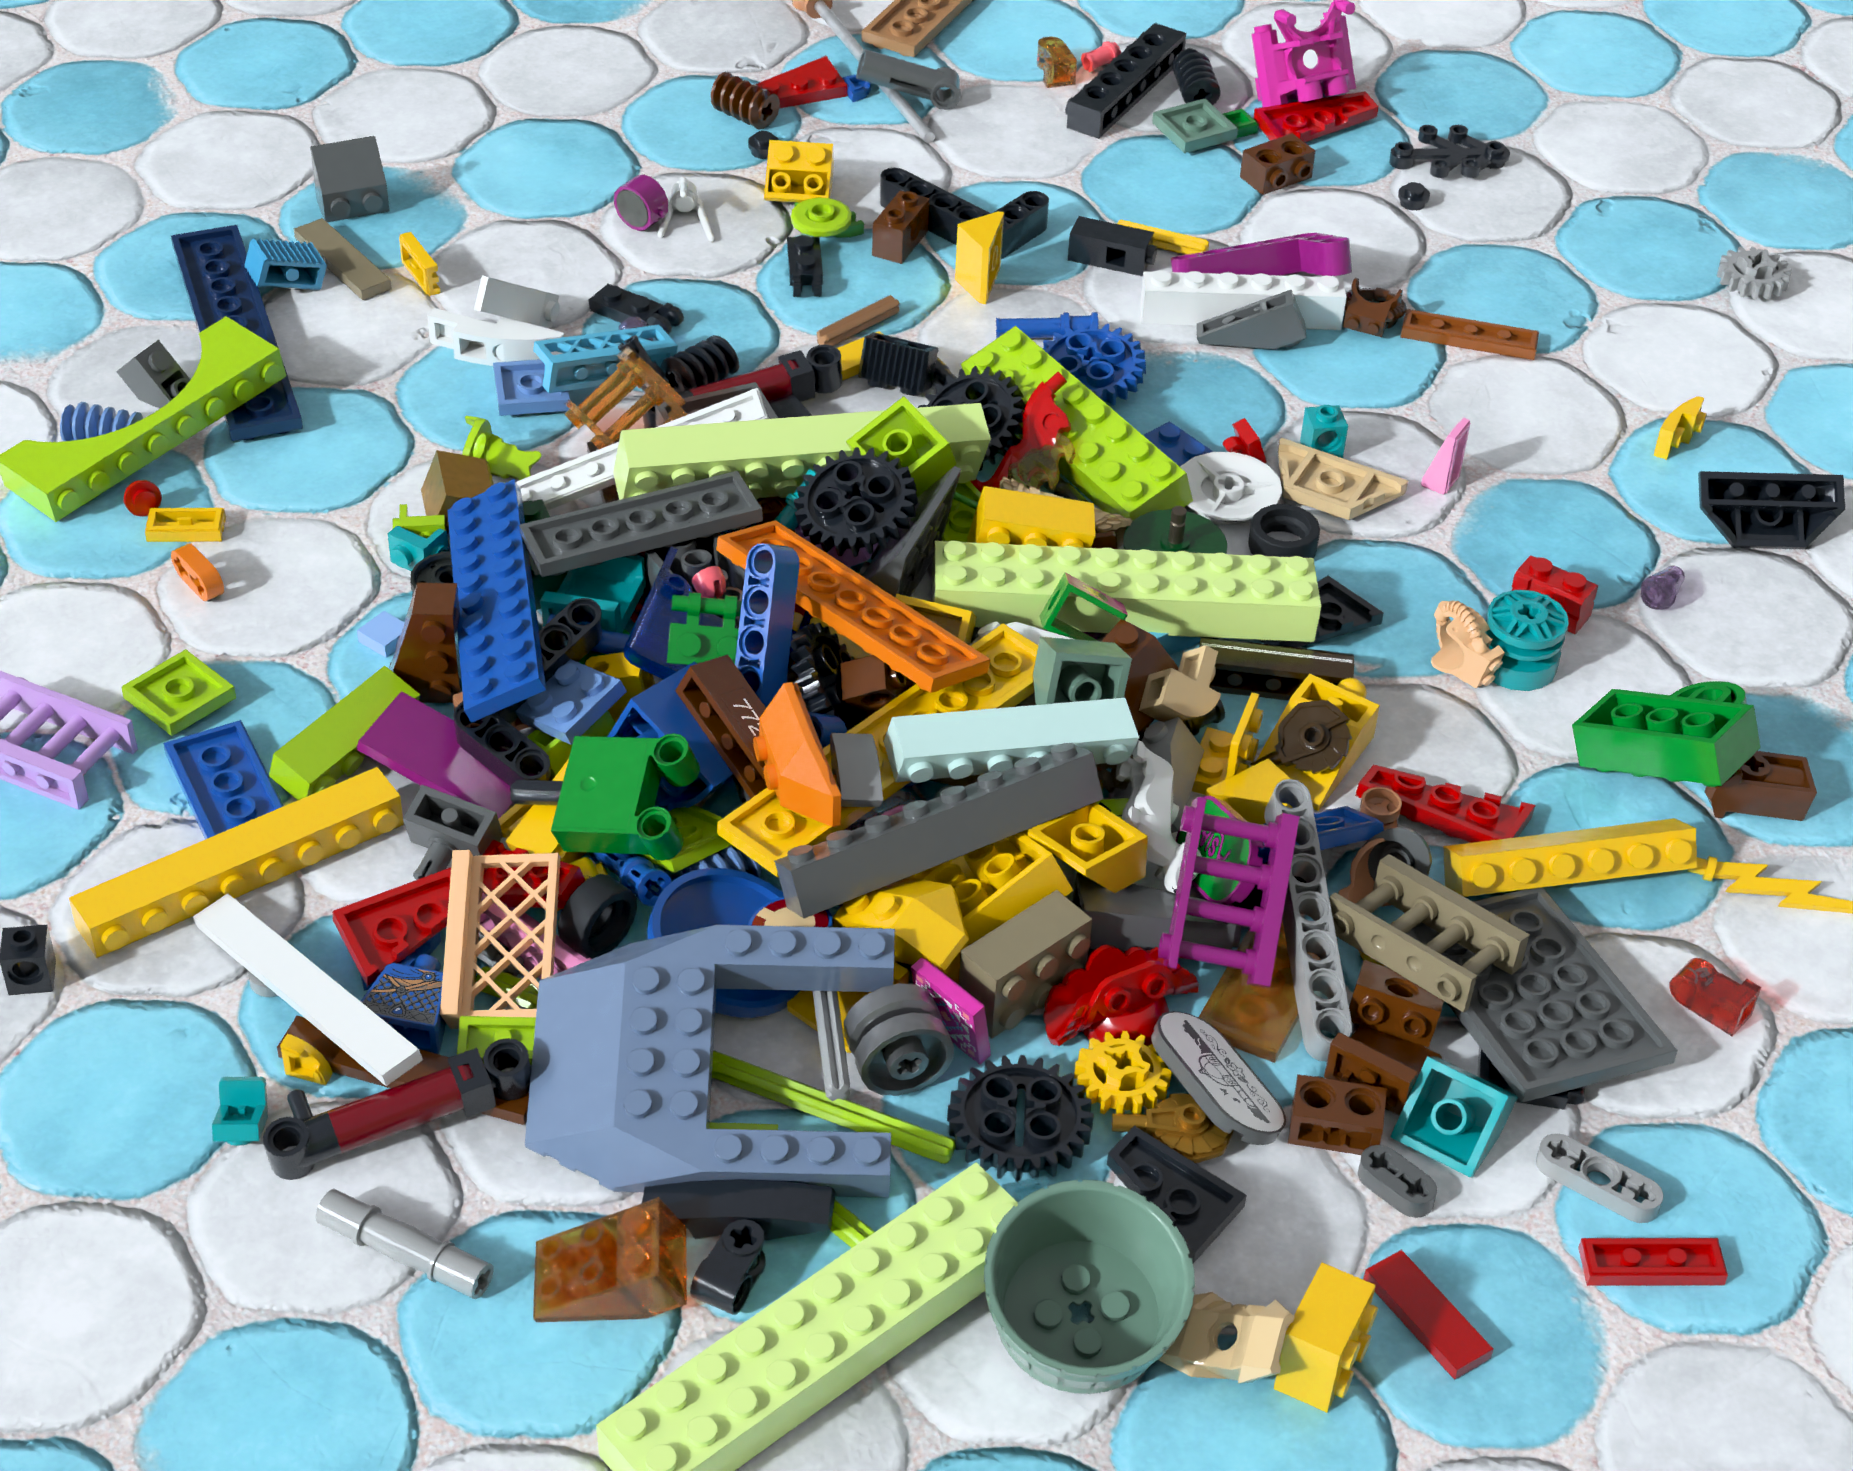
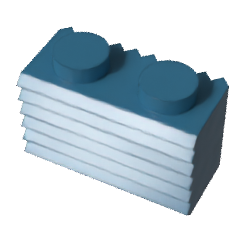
M253 238L250 240L245 260V269L249 272L251 279H254L256 286L320 290L327 264L312 242L308 244L305 241L303 243L299 241L288 243L286 240L284 242L280 240L275 242L274 239L269 242L268 239L262 241L260 238L256 241Z

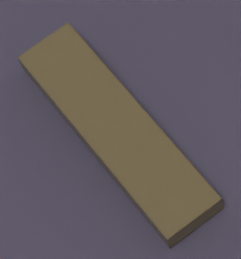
M323 218L294 228L295 239L300 243L304 241L307 244L312 242L327 264V268L361 300H366L392 289L391 279Z

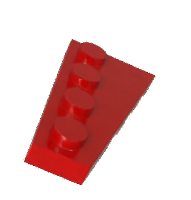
M1366 91L1256 108L1253 119L1259 124L1258 126L1270 141L1293 133L1303 142H1307L1376 118L1379 106Z
M1374 764L1358 783L1355 795L1361 798L1366 790L1374 787L1391 789L1401 798V815L1406 816V818L1413 822L1426 824L1443 831V833L1450 837L1460 838L1470 843L1519 837L1531 820L1536 806L1521 802L1520 808L1502 804V796L1486 792L1483 799L1462 794L1460 792L1462 786L1450 783L1436 786L1426 785V780L1422 776Z

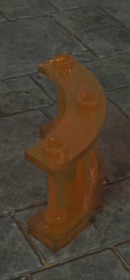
M625 347L616 355L620 360L616 365L618 369L582 403L576 406L571 400H568L564 404L569 409L564 415L578 430L584 425L594 435L591 442L598 449L614 444L620 438L621 430H629L655 404L659 407L664 403L671 410L667 414L669 418L663 424L688 415L681 408L686 403L685 400L641 357L637 358L635 352L629 347ZM645 385L647 387L643 390L645 395L605 432L596 425L636 386L641 388Z

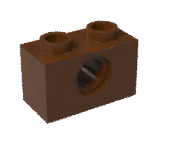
M900 190L873 222L872 256L902 264L928 232L930 198L919 196L914 192Z
M1364 960L1351 997L1349 1010L1353 1023L1429 1048L1444 1001L1390 968Z

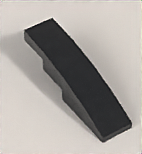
M761 1180L688 1181L644 1187L638 1225L645 1235L688 1228L694 1239L722 1235L724 1229L730 1223L743 1219L759 1224L764 1231V1240L831 1230L836 1192L833 1187Z

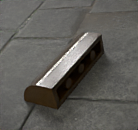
M1200 637L1199 647L1207 645L1218 651L1215 663L1216 672L1209 688L1219 693L1250 696L1251 692L1260 694L1259 697L1289 701L1309 673L1336 686L1346 678H1354V654Z

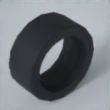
M1273 504L1261 508L1254 514L1251 521L1248 539L1250 552L1252 555L1314 558L1318 547L1320 526L1318 520L1310 512L1298 506ZM1283 531L1292 533L1301 539L1297 541H1282L1274 539L1267 534Z
M599 874L587 879L569 897L560 914L558 922L559 938L586 959H593L611 952L624 939L634 922L637 911V897L629 888L610 875Z

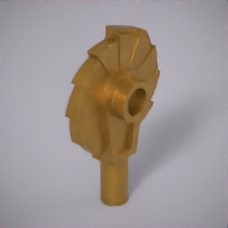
M1185 1093L1170 1094L1169 1098L1156 1104L1155 1108L1146 1109V1114L1112 1113V1131L1129 1132L1133 1126H1136L1194 1163H1200L1223 1155L1234 1132L1232 1130L1229 1134L1218 1128L1193 1097Z

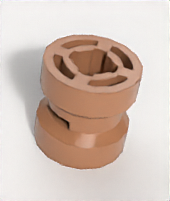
M1370 788L1361 797L1360 812L1383 822L1384 830L1397 827V818L1402 806L1401 798L1397 793L1388 788Z

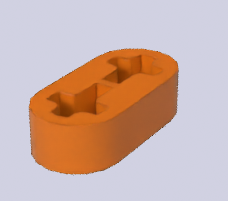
M187 544L171 552L172 563L178 575L203 601H208L224 593L223 581L217 569L194 545Z

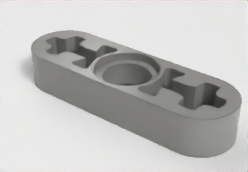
M1550 1134L1544 1137L1540 1143L1536 1165L1545 1176L1633 1222L1648 1223L1657 1217L1663 1201V1191L1655 1181L1563 1134ZM1557 1154L1563 1155L1559 1160L1553 1158ZM1577 1164H1581L1580 1170L1576 1171ZM1594 1171L1601 1172L1607 1175L1611 1182L1605 1185L1597 1184L1591 1181L1587 1174ZM1619 1185L1623 1186L1621 1193L1617 1192ZM1639 1196L1645 1198L1642 1203L1636 1201Z

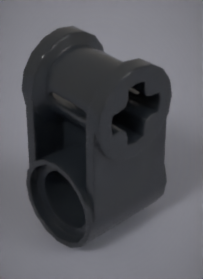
M743 1219L730 1223L724 1229L723 1234L708 1257L702 1261L695 1272L690 1287L691 1297L732 1315H736L741 1311L751 1289L764 1272L766 1266L765 1253L762 1250L765 1242L764 1231L759 1224Z

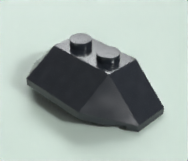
M1700 471L1698 473L1700 509L1733 548L1805 549L1845 510L1843 475Z

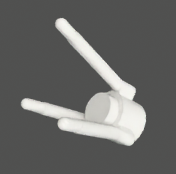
M682 177L672 187V198L668 200V213L662 219L658 237L662 238L664 236L673 210L689 212L696 209L708 240L713 242L715 239L713 231L703 209V201L697 198V187L693 182L687 180L686 177Z

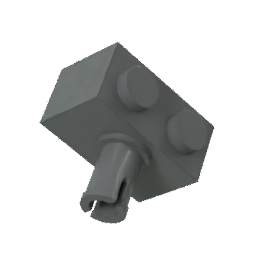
M421 785L403 817L410 841L428 848L420 865L413 873V877L416 880L445 870L452 859L453 850H470L473 856L483 855L492 840L500 842L503 837L496 812Z

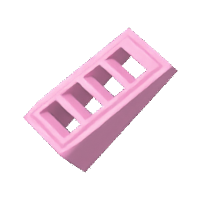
M1463 418L1447 436L1422 478L1421 485L1444 495L1460 477L1471 424L1469 419Z

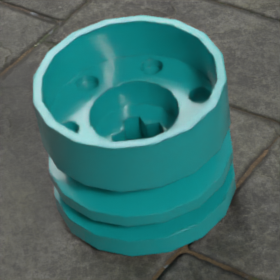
M1513 590L1495 597L1488 607L1486 622L1490 629L1485 633L1493 639L1489 649L1492 650L1499 645L1505 653L1501 659L1503 663L1495 671V679L1492 682L1518 691H1531L1545 687L1553 681L1557 673L1561 648L1564 644L1565 634L1569 625L1567 612L1560 603L1548 595L1535 591Z

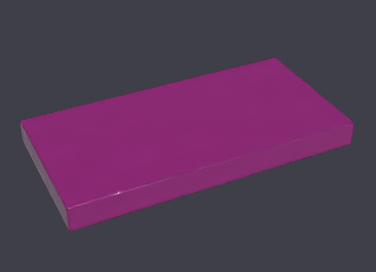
M402 691L358 740L356 750L420 786L424 785L497 813L498 819L515 805L511 801L510 786L457 743L454 720ZM499 747V748L495 749L496 751H499V752L507 751L506 749H504V748H502V747ZM532 770L526 772L525 774L529 776L537 775L539 771Z

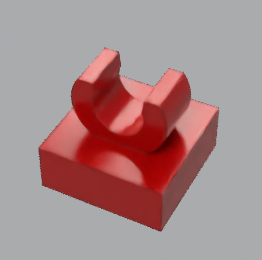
M1243 418L1233 423L1236 436L1229 437L1222 442L1227 452L1251 456L1263 463H1267L1260 438L1247 420Z

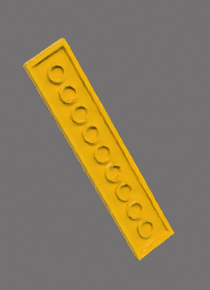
M1002 623L971 645V647L990 658L988 673L932 693L922 690L915 684L846 732L873 735L881 773L883 801L911 782H895L883 742L891 718L1015 707L1034 693L1033 670L1038 650L1037 644ZM829 744L823 748V751L832 772L831 751ZM766 788L718 821L717 834L773 875L779 877L775 860L788 856L787 852L792 848L801 845L814 846L827 841L826 837L829 834L846 829L875 807H841V826L831 827L780 806L775 790H768Z

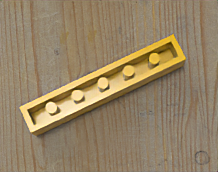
M1675 818L1443 846L1445 886L1463 897L1697 868L1696 828Z

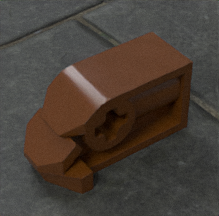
M1757 751L1722 786H1706L1704 790L1713 808L1715 818L1722 819L1726 812L1803 821L1817 794L1807 757Z

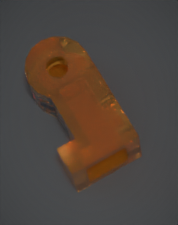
M1052 36L1039 39L1037 67L1044 70L1043 83L1045 86L1053 88L1075 85L1077 59L1066 43L1060 38Z

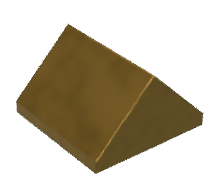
M436 450L421 488L426 516L445 515L447 534L449 533L447 510L452 508L453 504L458 500L477 496L486 492L490 486L494 485L487 460Z

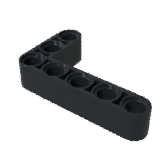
M888 168L881 172L880 205L883 208H886L900 190L914 192L919 196L930 198L928 231L957 245V228L959 223L991 214L904 169ZM1039 191L1025 192L997 210L1004 212L1001 259L1047 229L1049 197L1045 193Z
M589 598L575 599L539 631L545 683L555 674L559 667L566 664L570 659L579 662L601 640L602 612L596 601ZM580 622H589L590 624H587V625H579L578 623H580ZM552 647L563 648L561 650H551ZM527 699L472 722L480 724L475 728L466 727L472 723L464 711L462 701L454 710L453 718L457 743L465 751L509 786L517 780L552 781L549 756L511 725L518 718L515 711ZM499 747L510 748L509 750L504 752H499L495 750ZM532 770L541 772L534 776H529L525 774L526 772Z

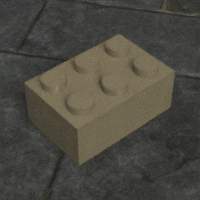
M1055 890L961 950L959 986L984 1004L988 1036L991 1039L1006 1029L1011 1030L1015 1028L1024 1017L1036 1009L1045 1008V1002L1051 988L1062 983L1066 974L1073 969H1085L1092 918L1058 890Z

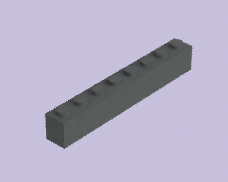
M1074 743L1059 744L1051 749L1050 754L1039 758H1023L1014 763V768L1003 772L993 771L982 774L977 778L978 782L965 787L953 786L946 788L940 792L939 797L932 800L910 802L903 806V811L891 816L879 815L869 818L865 821V826L852 831L840 830L833 832L826 837L827 841L814 846L801 845L792 848L787 852L788 856L775 860L787 908L800 917L807 918L1102 800L1103 794L1093 752L1078 747Z

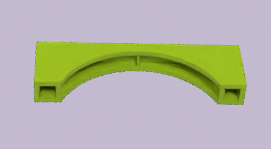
M226 316L199 332L202 351L197 370L185 388L169 403L134 424L100 436L62 442L21 441L0 454V475L4 486L57 522L285 378L286 373L280 350Z

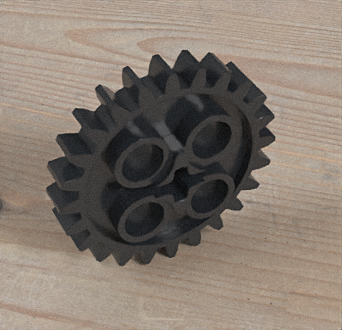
M973 366L970 375H966L963 369H960L958 378L955 380L948 374L946 376L947 384L945 386L938 383L934 384L938 392L935 395L925 394L929 404L920 405L918 408L981 403L991 438L983 461L988 460L992 465H995V455L997 453L1005 456L1007 451L1004 447L1007 444L1011 446L1017 445L1013 435L1023 434V428L1020 423L1023 422V411L1026 406L1023 400L1024 395L1010 376L1006 378L1001 370L994 374L988 366L982 374L977 366ZM983 461L979 471H981L983 468Z
M855 447L853 455L847 457L846 453L840 450L838 460L834 461L831 457L826 456L827 465L825 467L817 464L813 465L815 476H803L805 486H799L796 489L799 498L794 499L797 510L795 515L804 537L809 536L813 545L821 543L823 551L826 553L835 546L838 556H842L846 549H851L853 556L857 557L859 549L865 547L869 554H873L874 544L878 543L881 547L887 548L886 538L890 536L893 539H900L898 527L909 529L910 525L907 517L916 516L914 505L918 504L914 478H911L908 467L902 468L899 458L890 461L887 451L876 457L874 448H870L866 455H861L859 448Z
M811 623L792 634L794 640L791 641L793 651L790 652V657L795 664L791 666V669L798 675L799 679L795 682L803 689L802 698L804 701L809 702V712L839 717L845 723L847 731L865 720L866 717L842 700L840 663L855 660L847 652L845 643L840 645L838 635L836 633L831 635L829 627H822L821 623Z
M1005 1055L1002 1056L1001 1066L998 1067L990 1060H985L984 1072L974 1067L970 1068L969 1080L959 1078L958 1090L951 1091L947 1121L949 1122L948 1134L955 1137L956 1150L966 1149L965 1161L967 1163L980 1159V1166L985 1171L992 1166L997 1168V1179H1001L1007 1171L1013 1172L1016 1182H1020L1023 1172H1029L1034 1181H1039L1040 1170H1045L1052 1177H1055L1058 1164L1070 1169L1073 1156L1081 1158L1084 1145H1089L1094 1114L1091 1113V1099L1084 1098V1085L1073 1086L1074 1074L1072 1073L1060 1077V1065L1058 1064L1053 1065L1048 1070L1044 1069L1043 1058L1040 1057L1035 1061L1034 1065H1027L1025 1055H1020L1017 1064H1011ZM1018 1089L1025 1090L1022 1147L1015 1145Z

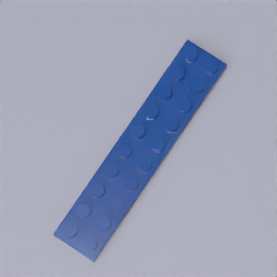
M515 479L506 483H496L490 486L486 492L472 498H462L455 502L452 508L447 510L453 583H457L460 607L457 632L464 711L471 723L546 690L530 557L519 528L520 524L525 523L522 493Z

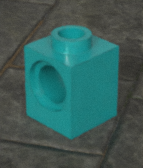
M1321 405L1318 407H1305L1300 437L1301 444L1343 458L1348 424L1340 406Z

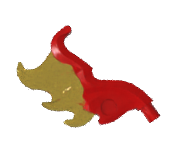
M1059 372L1055 373L1046 383L1042 381L1031 394L1023 413V439L1018 445L1009 448L994 475L985 482H980L977 479L970 480L980 493H982L984 486L1000 488V481L1003 477L1009 480L1014 479L1018 483L1024 484L1028 489L1030 486L1040 489V486L1048 481L1049 488L1054 490L1059 481L1060 472L1058 464L1060 458L1065 456L1068 464L1073 463L1075 448L1072 442L1063 435L1064 432L1071 430V423L1068 416L1054 401L1055 393L1067 383L1066 379Z

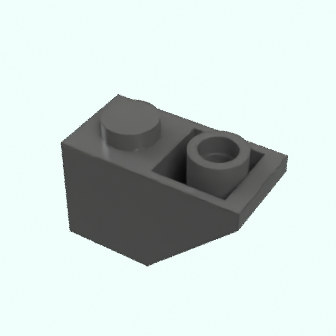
M159 339L116 371L139 400L159 409L175 398L191 380Z

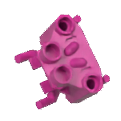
M1333 0L1328 12L1323 13L1324 19L1320 20L1321 24L1308 32L1295 28V15L1284 9L1277 10L1274 13V20L1286 41L1283 43H1278L1276 29L1273 30L1272 24L1254 27V33L1251 34L1258 77L1255 78L1258 101H1261L1262 107L1286 104L1287 101L1292 100L1299 102L1323 98V94L1325 96H1332L1356 89L1346 15H1342V12L1348 15L1353 14L1355 11L1354 3L1348 0ZM1308 50H1313L1318 57L1316 66L1311 69L1307 68L1303 62V56Z

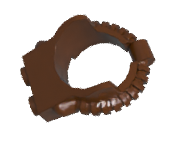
M1354 278L1351 290L1346 293L1344 309L1346 312L1343 327L1382 337L1384 330L1393 327L1398 319L1404 316L1407 311L1406 303L1402 300L1403 290L1399 289L1395 295L1391 294L1390 290L1378 287L1376 289L1359 288V279ZM1376 300V301H1379L1380 303H1374V302H1369V301Z

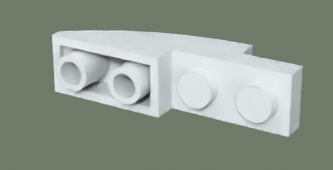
M433 308L428 314L430 343L454 349L455 359L493 366L495 362L537 360L540 358L533 351L534 341L564 337L563 332L501 317L494 324ZM557 351L551 352L552 355L564 354Z

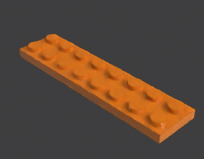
M774 520L718 536L716 550L729 558L733 564L744 569L746 568L748 553L756 544L766 543L793 548L799 557L795 603L807 610L811 616L819 618L834 628L838 634L846 636L861 646L865 652L873 654L888 664L892 670L903 674L915 682L922 690L930 693L937 692L943 688L988 673L990 658L778 521Z

